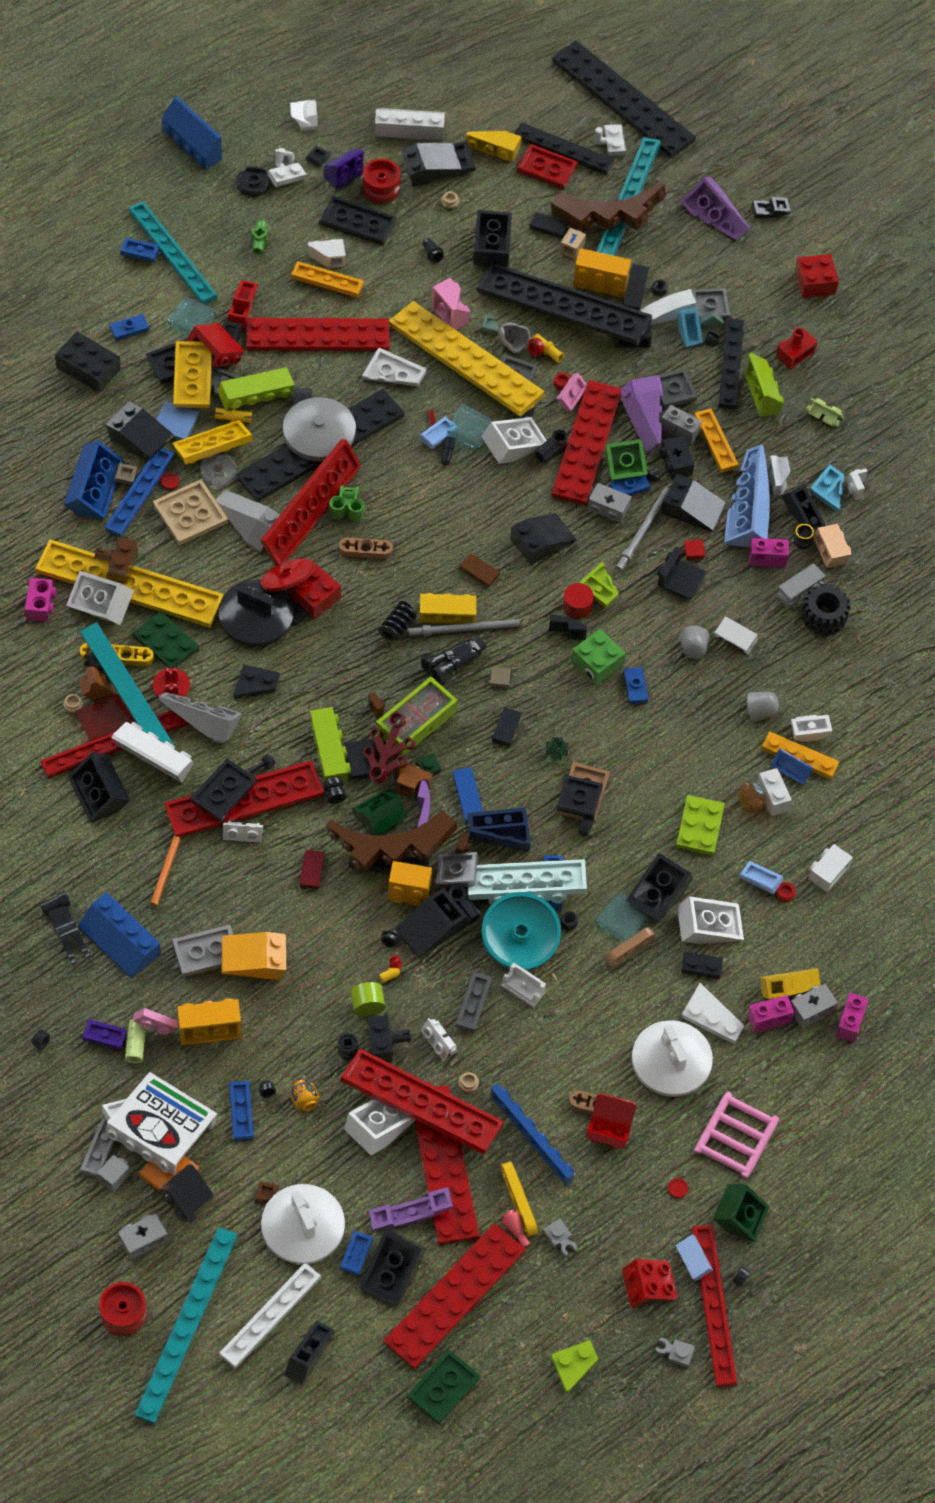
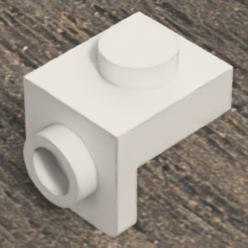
M867 469L855 470L849 474L848 490L850 494H853L855 500L862 499L865 488L862 482L866 481Z

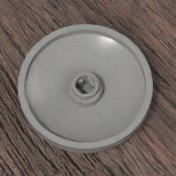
M316 397L303 400L295 404L288 411L283 421V436L286 444L295 454L308 460L324 461L341 439H347L350 446L355 439L356 424L352 413L343 404L329 398Z

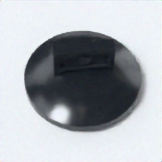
M247 580L234 585L224 594L219 604L218 614L221 627L230 638L249 646H263L279 640L288 632L293 622L294 608L285 590L267 591L263 589L261 580Z

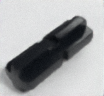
M447 436L441 456L442 465H450L455 445L454 437Z

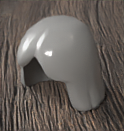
M507 322L499 329L498 339L504 347L508 348L512 353L518 354L527 346L530 340V330L525 326Z
M693 625L685 627L681 631L679 640L684 655L690 659H699L704 656L710 641V635L705 628Z
M764 691L749 692L747 694L748 713L752 721L757 722L773 717L778 712L779 701L774 693Z

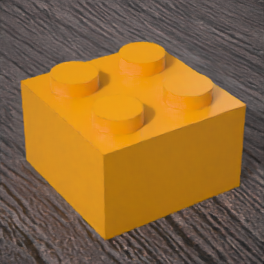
M393 861L389 878L388 900L394 903H408L419 907L429 897L432 868Z

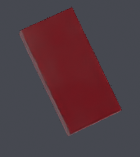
M305 849L299 887L319 890L325 852Z

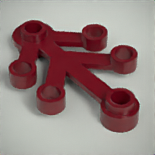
M398 711L393 712L389 717V723L392 725L386 744L382 740L383 732L381 730L373 728L370 731V737L374 739L381 756L379 763L375 758L376 750L372 746H366L363 750V754L367 757L371 766L369 771L370 780L375 784L383 783L387 779L388 773L399 767H407L409 759L404 755L398 756L394 762L388 765L387 762L388 759L405 749H414L416 745L412 738L406 737L403 742L394 746L399 729L406 723V717Z

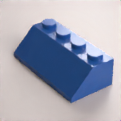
M176 96L161 118V129L164 134L169 135L176 145H180L187 155H191L198 165L203 166L207 170L222 160V138Z
M98 440L84 445L64 505L77 515L101 520L105 519L117 483L115 482L119 463L123 464L124 460Z
M107 892L91 904L78 924V928L131 979L161 954L160 943Z

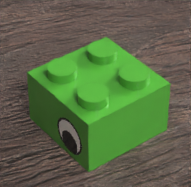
M599 629L573 648L571 662L597 686L624 665L626 653Z

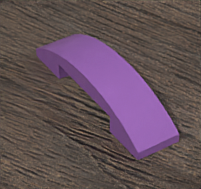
M423 780L421 781L417 797V806L423 807L418 827L429 821L430 794L427 783Z
M446 1187L429 1192L427 1197L390 1207L385 1205L369 1210L373 1230H386L411 1225L453 1208L449 1188Z

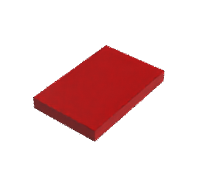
M531 144L518 165L517 172L564 190L578 162Z

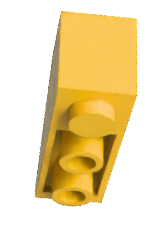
M507 131L467 132L466 143L472 149H477L503 160L513 162L520 150L521 136Z
M818 968L760 977L762 996L768 999L807 992L814 986H821Z

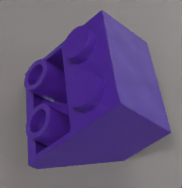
M362 149L349 150L324 165L323 177L336 190L346 186L355 178H359L363 174L364 151Z

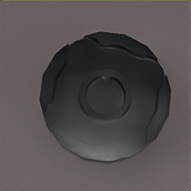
M250 166L246 170L239 172L237 187L244 195L258 197L269 191L271 179L264 168Z

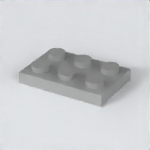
M230 925L172 939L182 977L222 967L221 938L222 936L233 935Z

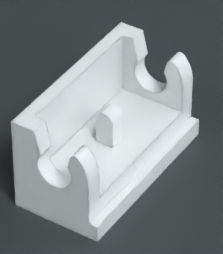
M726 616L714 632L716 637L727 640L741 648L746 654L751 651L757 642L756 633Z
M513 962L509 973L503 977L501 987L534 1008L545 994L546 983Z

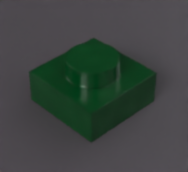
M434 753L416 759V764L421 770L433 775L441 773V767Z

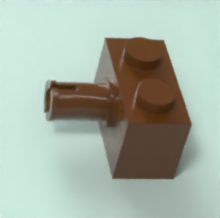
M119 537L113 552L97 547L94 559L110 562L108 566L109 580L124 584L128 583L138 557V543Z

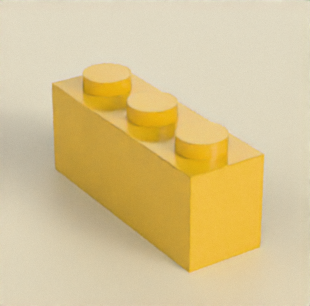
M420 594L419 623H476V596L469 594Z

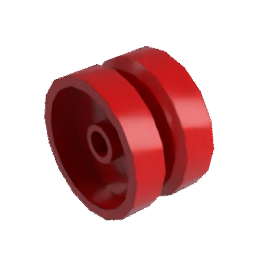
M383 158L373 159L363 168L362 190L368 200L383 204L396 199L400 192L401 172L399 166L395 162Z
M129 1282L114 1283L107 1287L100 1296V1316L102 1324L107 1331L118 1336H128L142 1328L146 1321L147 1309L144 1294L138 1286Z

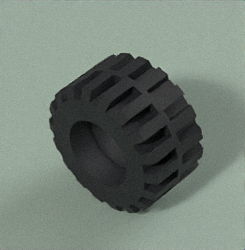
M821 584V587L817 585L814 589L808 591L804 599L801 617L804 619L803 623L805 626L809 625V630H815L817 634L820 632L822 635H827V633L833 635L835 631L839 632L841 628L845 627L851 603H849L850 599L846 597V593L840 591L841 588H834L830 584L829 586ZM818 607H828L834 612L825 613L819 610Z

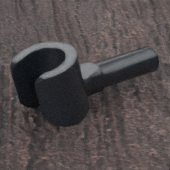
M657 468L651 471L647 469V477L651 482L660 478L658 476L660 471Z
M269 754L264 755L259 764L249 769L250 773L252 774L264 765L272 768L276 764L275 758Z

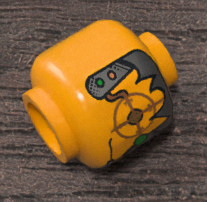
M304 1080L295 1082L294 1087L290 1091L295 1107L304 1112L314 1109L320 1098L314 1084Z

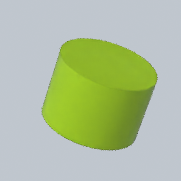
M366 982L356 985L351 989L353 1010L356 1015L364 1017L373 1016L385 1010L386 1006L381 984Z

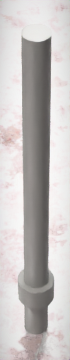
M668 488L663 489L630 545L621 554V559L616 566L618 571H622L627 562L631 561L634 556L633 552L662 507L669 491Z
M520 620L443 626L422 625L420 628H408V636L423 635L424 637L438 633L520 627Z

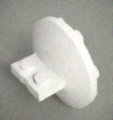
M661 1021L652 1024L640 1033L633 1046L632 1065L636 1076L648 1089L660 1095L677 1097L696 1091L705 1083L712 1068V1051L708 1041L696 1028L683 1022Z
M309 1184L292 1185L277 1192L265 1206L261 1220L262 1235L268 1248L282 1260L301 1265L304 1263H316L331 1255L339 1246L345 1227L344 1214L336 1198L328 1191Z

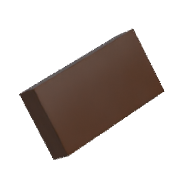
M471 553L459 565L460 570L488 588L500 576L498 570Z

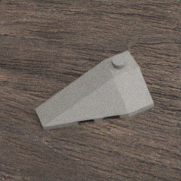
M224 490L216 499V502L236 532L238 531L243 537L244 542L262 553L265 548L260 540L280 514L265 505Z
M166 692L159 696V700L217 743L226 742L231 738L242 713L221 706L210 708L206 702L202 701L191 703L189 698Z

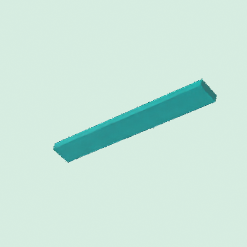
M142 201L130 207L129 213L153 244L159 245L161 254L200 304L204 306L216 300V292L146 203Z
M96 622L81 630V636L135 722L142 727L141 731L146 734L152 732L159 737L158 740L165 743L167 741L174 745L98 623Z

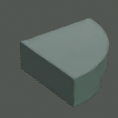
M713 311L699 318L700 325L714 327L723 324V318Z
M485 314L481 332L498 335V324L493 320L492 316Z

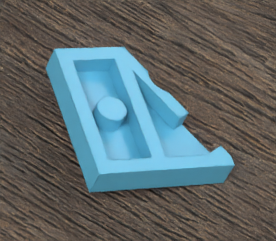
M829 464L808 492L837 512L840 508L844 474Z

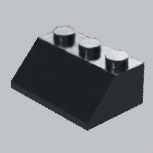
M91 752L68 775L90 822H95L118 813L131 801L107 754Z

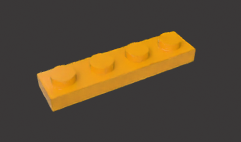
M297 261L291 274V279L356 298L359 297L364 285V280Z
M712 409L696 412L694 417L702 421L700 431L720 472L738 469V462Z
M770 731L761 750L776 756L779 749H783L814 767L812 772L830 780L840 762Z

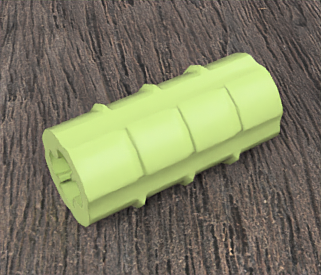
M132 1019L129 1021L125 1061L137 1064L143 1060L146 1028L133 1022Z

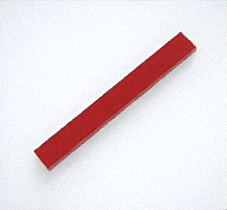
M173 710L156 716L166 733L190 724ZM113 732L40 760V764L47 778L50 779L75 769L91 752L107 754L109 756L124 749L117 746L111 738L115 733Z
M713 1225L692 1226V1234L696 1237L713 1269L700 1278L699 1282L715 1387L737 1386Z

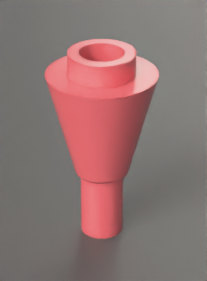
M510 1210L502 1215L504 1219L501 1222L517 1237L523 1247L528 1246L530 1243L524 1234L519 1211L514 1212V1210Z

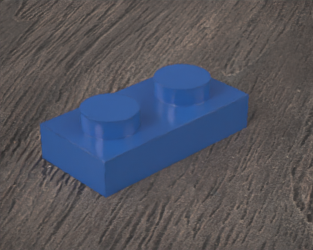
M125 237L120 254L154 263L159 252V245Z

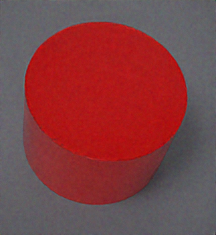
M583 583L569 585L564 592L563 598L565 614L573 619L587 617L591 613L594 593L592 589Z

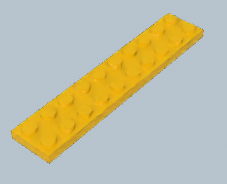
M414 301L389 320L390 327L520 417L545 396L544 390Z
M50 539L35 571L36 573L74 585L79 571L109 580L108 566L110 562L94 559L95 553ZM136 566L133 567L128 583H120L134 590L130 603L158 612L162 611L165 614L211 628L219 610V604L224 594Z

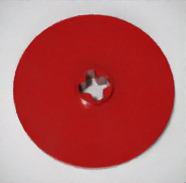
M304 558L281 563L262 577L261 585L267 591L289 589L309 578L314 572L315 566L311 560Z

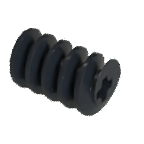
M404 600L399 601L398 605L395 606L394 610L391 611L390 615L382 623V626L378 628L379 634L385 639L398 641L400 636L404 634V630L408 629V625L413 623L412 620L417 618L412 606Z

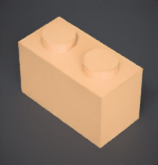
M838 524L818 528L813 539L826 568L847 564L851 556V548L847 545L844 533L840 530Z

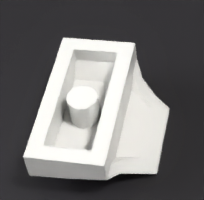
M315 100L290 103L291 117L299 123L300 131L318 130Z
M770 456L768 467L774 496H781L787 488L786 479L790 474L788 457Z
M811 715L791 719L795 740L801 742L822 740L832 734L829 715Z

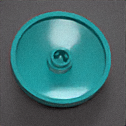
M524 892L511 893L496 900L487 910L482 923V941L492 959L503 967L510 969L514 962L526 971L532 970L545 964L556 952L561 938V925L555 910L541 897Z

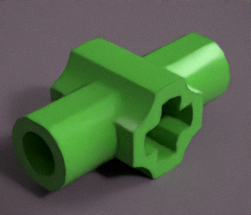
M257 221L256 228L252 229V253L255 255H262L264 247H267V223L265 221Z

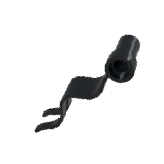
M65 891L57 894L58 896L40 903L44 914H49L72 965H74L76 961L68 934L72 935L77 946L87 959L91 956L67 907L71 905Z

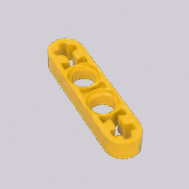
M86 643L80 647V657L84 661H86L84 654L87 653L89 648ZM111 644L123 665L146 667L154 661L153 651L150 648ZM129 652L131 657L125 659L121 657V654Z
M512 1162L501 1164L503 1178L516 1211H519L526 1236L530 1237L538 1234L537 1224Z

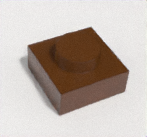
M375 692L368 694V705L376 719L383 716L384 701L381 697L378 698Z
M462 832L456 847V854L470 852L472 842H470L469 833Z

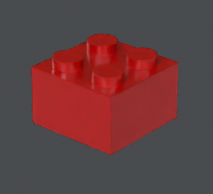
M832 254L797 257L795 274L802 298L834 295L837 293L839 279Z
M316 563L314 564L315 570L309 578L288 589L290 599L294 602L297 601L309 612V616L313 619L317 618L341 598V585Z

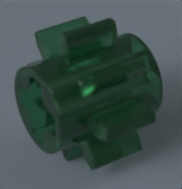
M552 737L551 742H546V755H550L552 761H562L563 755L568 756L567 749L569 743H565L563 737Z

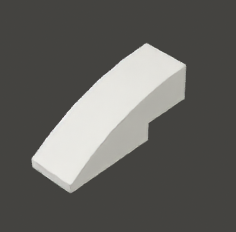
M691 289L657 300L640 311L651 314V325L677 320L679 312L694 309L696 301Z

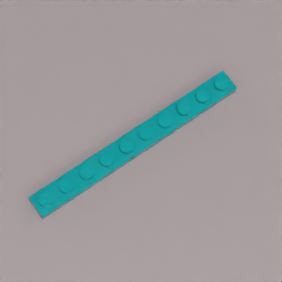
M643 137L618 200L627 199L641 193L660 147V140ZM621 221L611 231L605 230L597 252L615 256L627 224Z
M218 1227L137 1408L136 1418L154 1425L156 1424L238 1238L237 1233Z

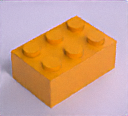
M580 248L575 264L573 287L624 298L629 281L631 260Z
M224 999L219 1002L205 1001L202 1004L194 1005L186 1003L182 1006H177L181 1046L242 1038L238 999Z

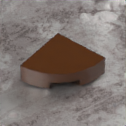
M259 1181L255 1203L268 1202L279 1191V1185Z

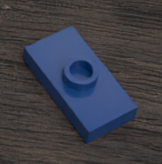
M143 314L109 324L115 341L149 331V326Z
M645 476L619 479L609 484L610 488L629 496L650 490V485Z
M643 668L624 669L623 674L629 704L648 703Z
M783 749L778 750L771 764L773 768H777L780 772L802 785L806 783L814 768Z
M354 1230L340 1265V1270L359 1277L374 1237Z

